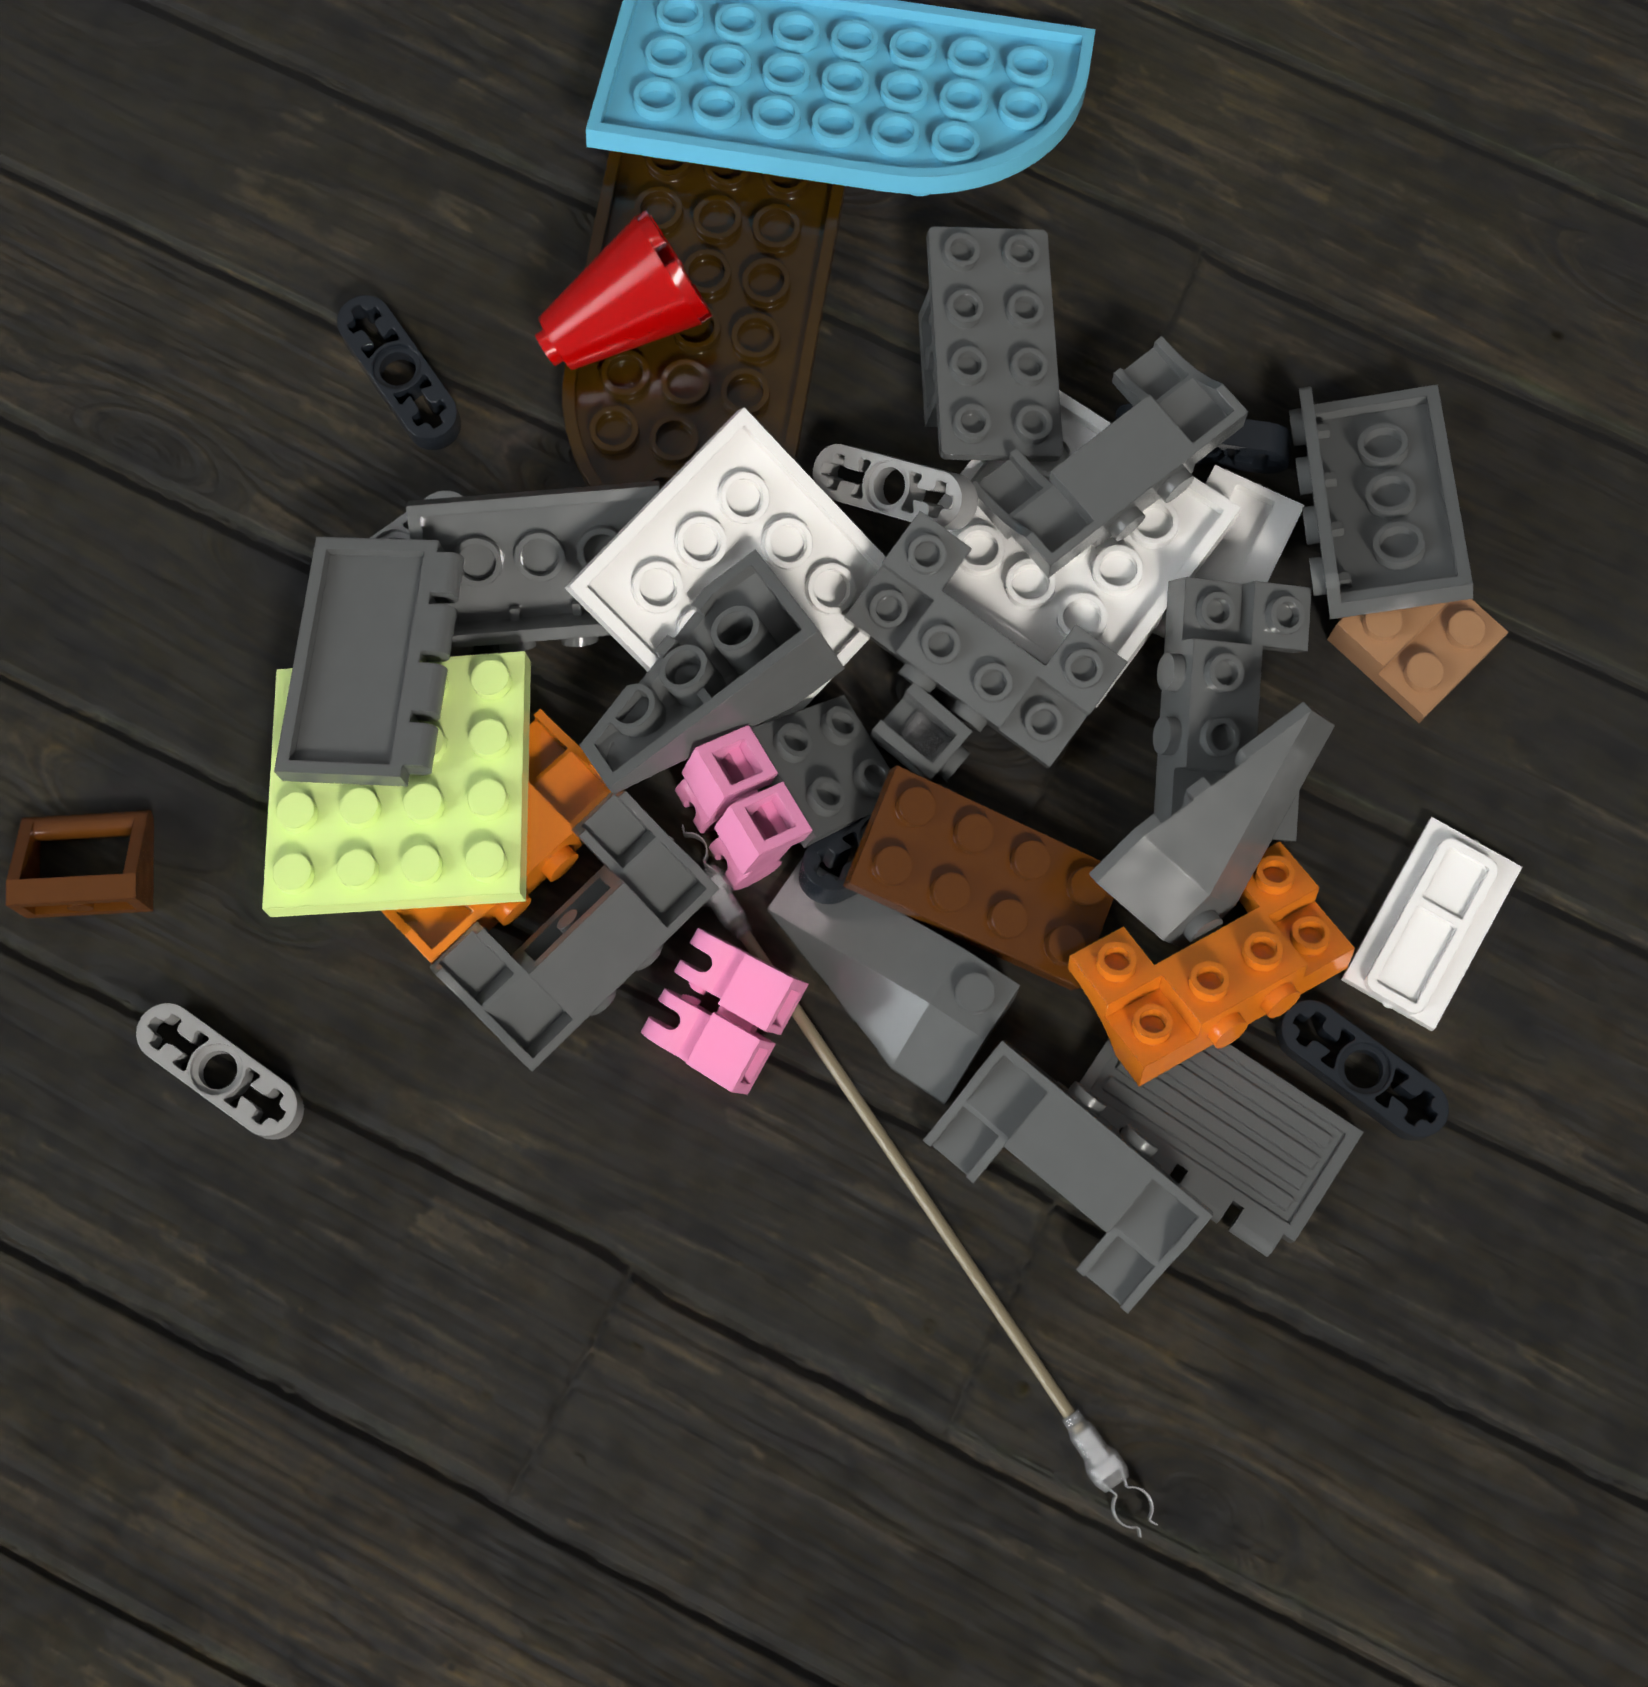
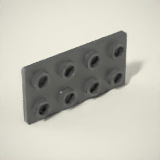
M931 227L926 236L929 290L919 312L918 320L925 427H938L940 457L944 460L1007 461L1009 453L1017 448L1028 461H1058L1064 449L1047 232L1037 229Z

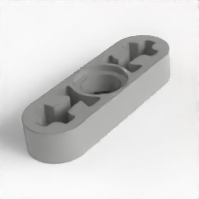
M842 444L827 446L819 453L813 467V480L832 500L912 522L919 511H921L946 530H959L973 519L978 506L975 486L967 477L961 474ZM840 465L847 469L864 472L863 483L849 482L838 477ZM898 469L904 477L905 490L899 501L890 504L884 496V482L892 471ZM926 490L946 493L948 496L953 497L951 509H945L942 505L923 501Z
M163 1003L150 1008L141 1017L136 1030V1038L144 1054L249 1131L263 1138L275 1140L290 1135L298 1128L304 1114L303 1100L298 1091L195 1015L176 1004ZM181 1019L182 1022L179 1024L177 1031L188 1041L198 1046L191 1057L168 1043L163 1045L160 1050L158 1049L163 1038L156 1031L163 1022L174 1026ZM204 1036H208L209 1040L202 1044ZM218 1054L232 1055L237 1063V1075L234 1081L223 1089L209 1088L203 1076L206 1063ZM188 1062L187 1068L184 1071L181 1066ZM257 1072L260 1077L252 1082L253 1075ZM249 1086H252L258 1092L271 1099H275L280 1093L284 1095L279 1105L286 1113L279 1122L268 1118L262 1125L259 1123L264 1112L260 1107L242 1096ZM240 1097L238 1106L235 1108L232 1102Z

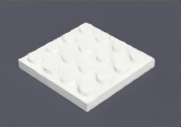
M1060 390L1064 452L1058 461H1029L1048 480H1050L1052 469L1111 424ZM971 460L961 475L967 477L971 482L974 480L980 482L1005 461ZM1194 477L1190 486L1171 502L1165 503L1160 498L1144 510L1145 519L1127 537L1116 541L1111 536L1097 548L1093 545L1089 546L1048 578L1013 537L1007 540L977 506L976 513L969 524L959 530H947L971 547L972 550L943 591L1044 665L1047 664L1076 624L1125 659L1128 663L1096 705L1097 708L1165 617L1167 612L1168 581L1183 577L1194 578L1239 517L1241 507ZM945 493L937 504L942 505L945 509H951L953 497Z
M743 407L700 448L581 570L565 589L648 672L659 658L654 651L666 635L675 638L696 612L691 604L701 591L756 549L815 624L844 666L869 640L868 637L847 623L844 617L880 569L886 557L747 409ZM828 682L793 708L758 725L803 710Z

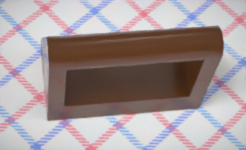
M151 810L34 816L21 819L6 879L7 907L25 918L153 912L154 818ZM131 836L123 874L40 878L41 841Z

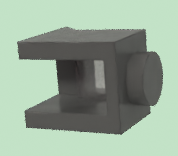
M914 682L906 690L900 702L883 721L880 720L870 734L874 743L885 749L910 772L929 781L938 774L947 782L971 754L962 744L972 733V730Z

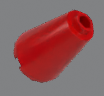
M645 210L635 216L538 317L543 330L536 333L535 337L554 366L564 361L571 370H575L696 327L713 317L696 285L690 280L683 268V264L653 217L649 215L648 211Z

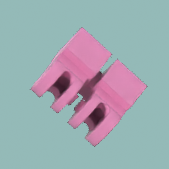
M749 725L696 747L682 771L684 779L675 788V792L684 807H695L696 815L693 822L698 831L704 834L716 830L719 835L710 844L709 849L716 860L726 859L728 868L725 876L733 890L748 887L771 874L781 865L782 861L780 859L791 846L804 841L813 831L784 782L758 792L759 789L770 785L778 772Z
M697 928L690 944L711 957V968L705 972L688 962L680 960L674 972L689 981V985L694 991L705 995L707 991L720 998L718 1011L712 1014L699 1005L701 1000L690 995H680L664 988L658 1000L679 1014V1026L675 1029L649 1016L641 1033L728 1091L748 1094L776 1044L757 1033V1028L759 1027L766 1032L781 1035L809 984L764 962L735 945L703 929Z

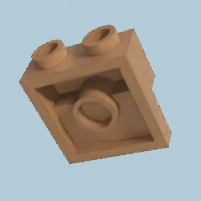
M1468 599L1337 618L1339 622L1327 640L1414 720L1420 723L1507 635L1508 631L1476 602Z

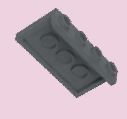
M1438 384L1314 404L1311 386L1299 388L1301 408L1289 410L1294 447L1306 445L1307 456L1295 458L1300 495L1313 493L1314 506L1302 507L1307 545L1320 543L1321 550L1320 557L1309 558L1314 596L1327 594L1330 619L1473 599V581Z
M659 481L408 501L406 512L410 539L439 540L445 552L457 553L465 558L459 601L453 604H445L457 610L450 657L470 654L474 652V646L499 644L501 651L519 652L536 647V641L561 639L563 646L581 647L598 642V636L610 635L565 587L660 491Z

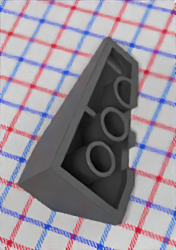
M756 549L701 591L691 604L696 612L675 638L666 635L654 651L659 657L643 679L639 684H631L625 687L579 745L613 794L690 758L694 749L700 745L747 725L752 728L793 708L845 669L821 632Z
M1302 702L1242 747L1235 757L1236 768L1228 774L1215 777L1210 781L1202 777L1186 789L1187 795L1190 798L1188 804L1162 823L1154 814L1134 828L1089 875L1100 887L1165 942L1186 948L1219 930L1223 925L1222 918L1236 906L1335 725L1328 717L1307 703Z
M802 858L767 908L768 913L811 968L823 979L851 1019L855 1020L877 1048V1052L890 1069L945 1105L1013 1003L1020 985L964 948L906 915L861 894H856L836 904H822L810 899L803 892L798 878ZM821 867L818 868L817 874L819 876L830 874L835 881L839 880V877Z

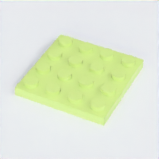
M525 651L452 656L445 662L428 661V663L441 664L448 669L440 719L436 721L418 720L419 723L432 724L438 728L432 773L429 775L410 774L408 787L282 781L274 772L293 668L277 669L262 909L270 917L526 901L531 661Z

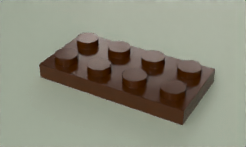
M895 766L888 772L843 884L847 889L1069 990L1081 987L1068 970L1069 957L1098 941L1114 899L1089 875L1101 862L1100 860L900 766Z

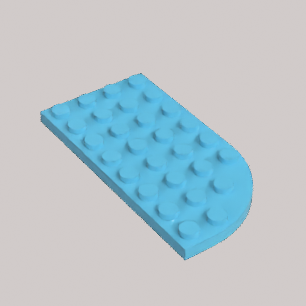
M623 0L586 126V143L589 148L876 191L911 194L914 196L952 193L979 188L1008 178L1036 163L1049 153L1067 134L1083 104L1096 29L899 0Z

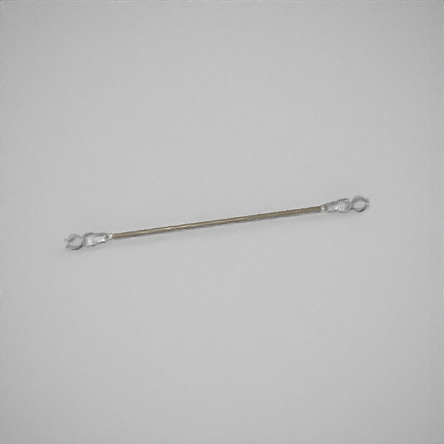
M682 825L684 837L695 838L704 844L706 854L703 859L705 866L703 871L720 888L703 905L712 909L722 926L730 931L737 941L741 940L751 955L773 966L752 935L753 929L747 922L744 909L733 894L732 886L725 876V872L715 864L710 866L707 864L708 848L705 840L696 833L685 832L684 825ZM798 1003L792 1017L1064 1417L1062 1422L1068 1429L1070 1441L1084 1460L1086 1474L1095 1487L1104 1493L1110 1491L1114 1494L1111 1502V1511L1115 1520L1122 1526L1137 1529L1138 1537H1142L1141 1529L1138 1526H1127L1118 1519L1115 1512L1117 1493L1112 1488L1123 1481L1126 1488H1136L1142 1491L1148 1498L1150 1505L1147 1519L1152 1524L1158 1525L1151 1520L1154 1505L1150 1495L1139 1487L1127 1485L1126 1478L1129 1477V1471L1119 1452L1106 1444L1095 1426L1086 1420L1079 1410H1074Z

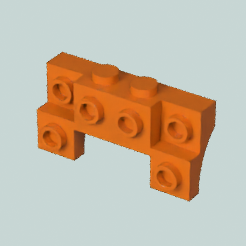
M541 709L534 714L535 720L530 723L526 901L381 910L431 964L476 922L488 931L498 922L503 926L510 924L529 906L531 898L528 895L546 878L553 882L562 877L577 861L579 855L575 851L582 846L581 840L572 829L611 792L581 747Z
M1281 842L1267 848L1239 898L1248 914L1154 965L1124 926L1070 955L1068 970L1077 980L1096 1010L1110 1039L1116 1057L1138 1086L1147 1083L1213 1044L1216 1048H1223L1231 1044L1245 1032L1248 1024L1264 1015H1267L1269 1018H1276L1282 1015L1298 1001L1301 994L1348 968L1355 947L1315 902L1320 887Z

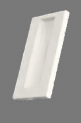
M1215 465L1206 485L1239 505L1241 510L1237 520L1194 578L1240 584L1253 581L1268 582L1299 519L1302 507L1305 505ZM1166 615L1153 631L1154 634L1165 638Z
M1431 817L1341 980L1381 1002L1384 1007L1391 1008L1426 1029L1433 1031L1522 867L1480 844L1478 840H1473Z

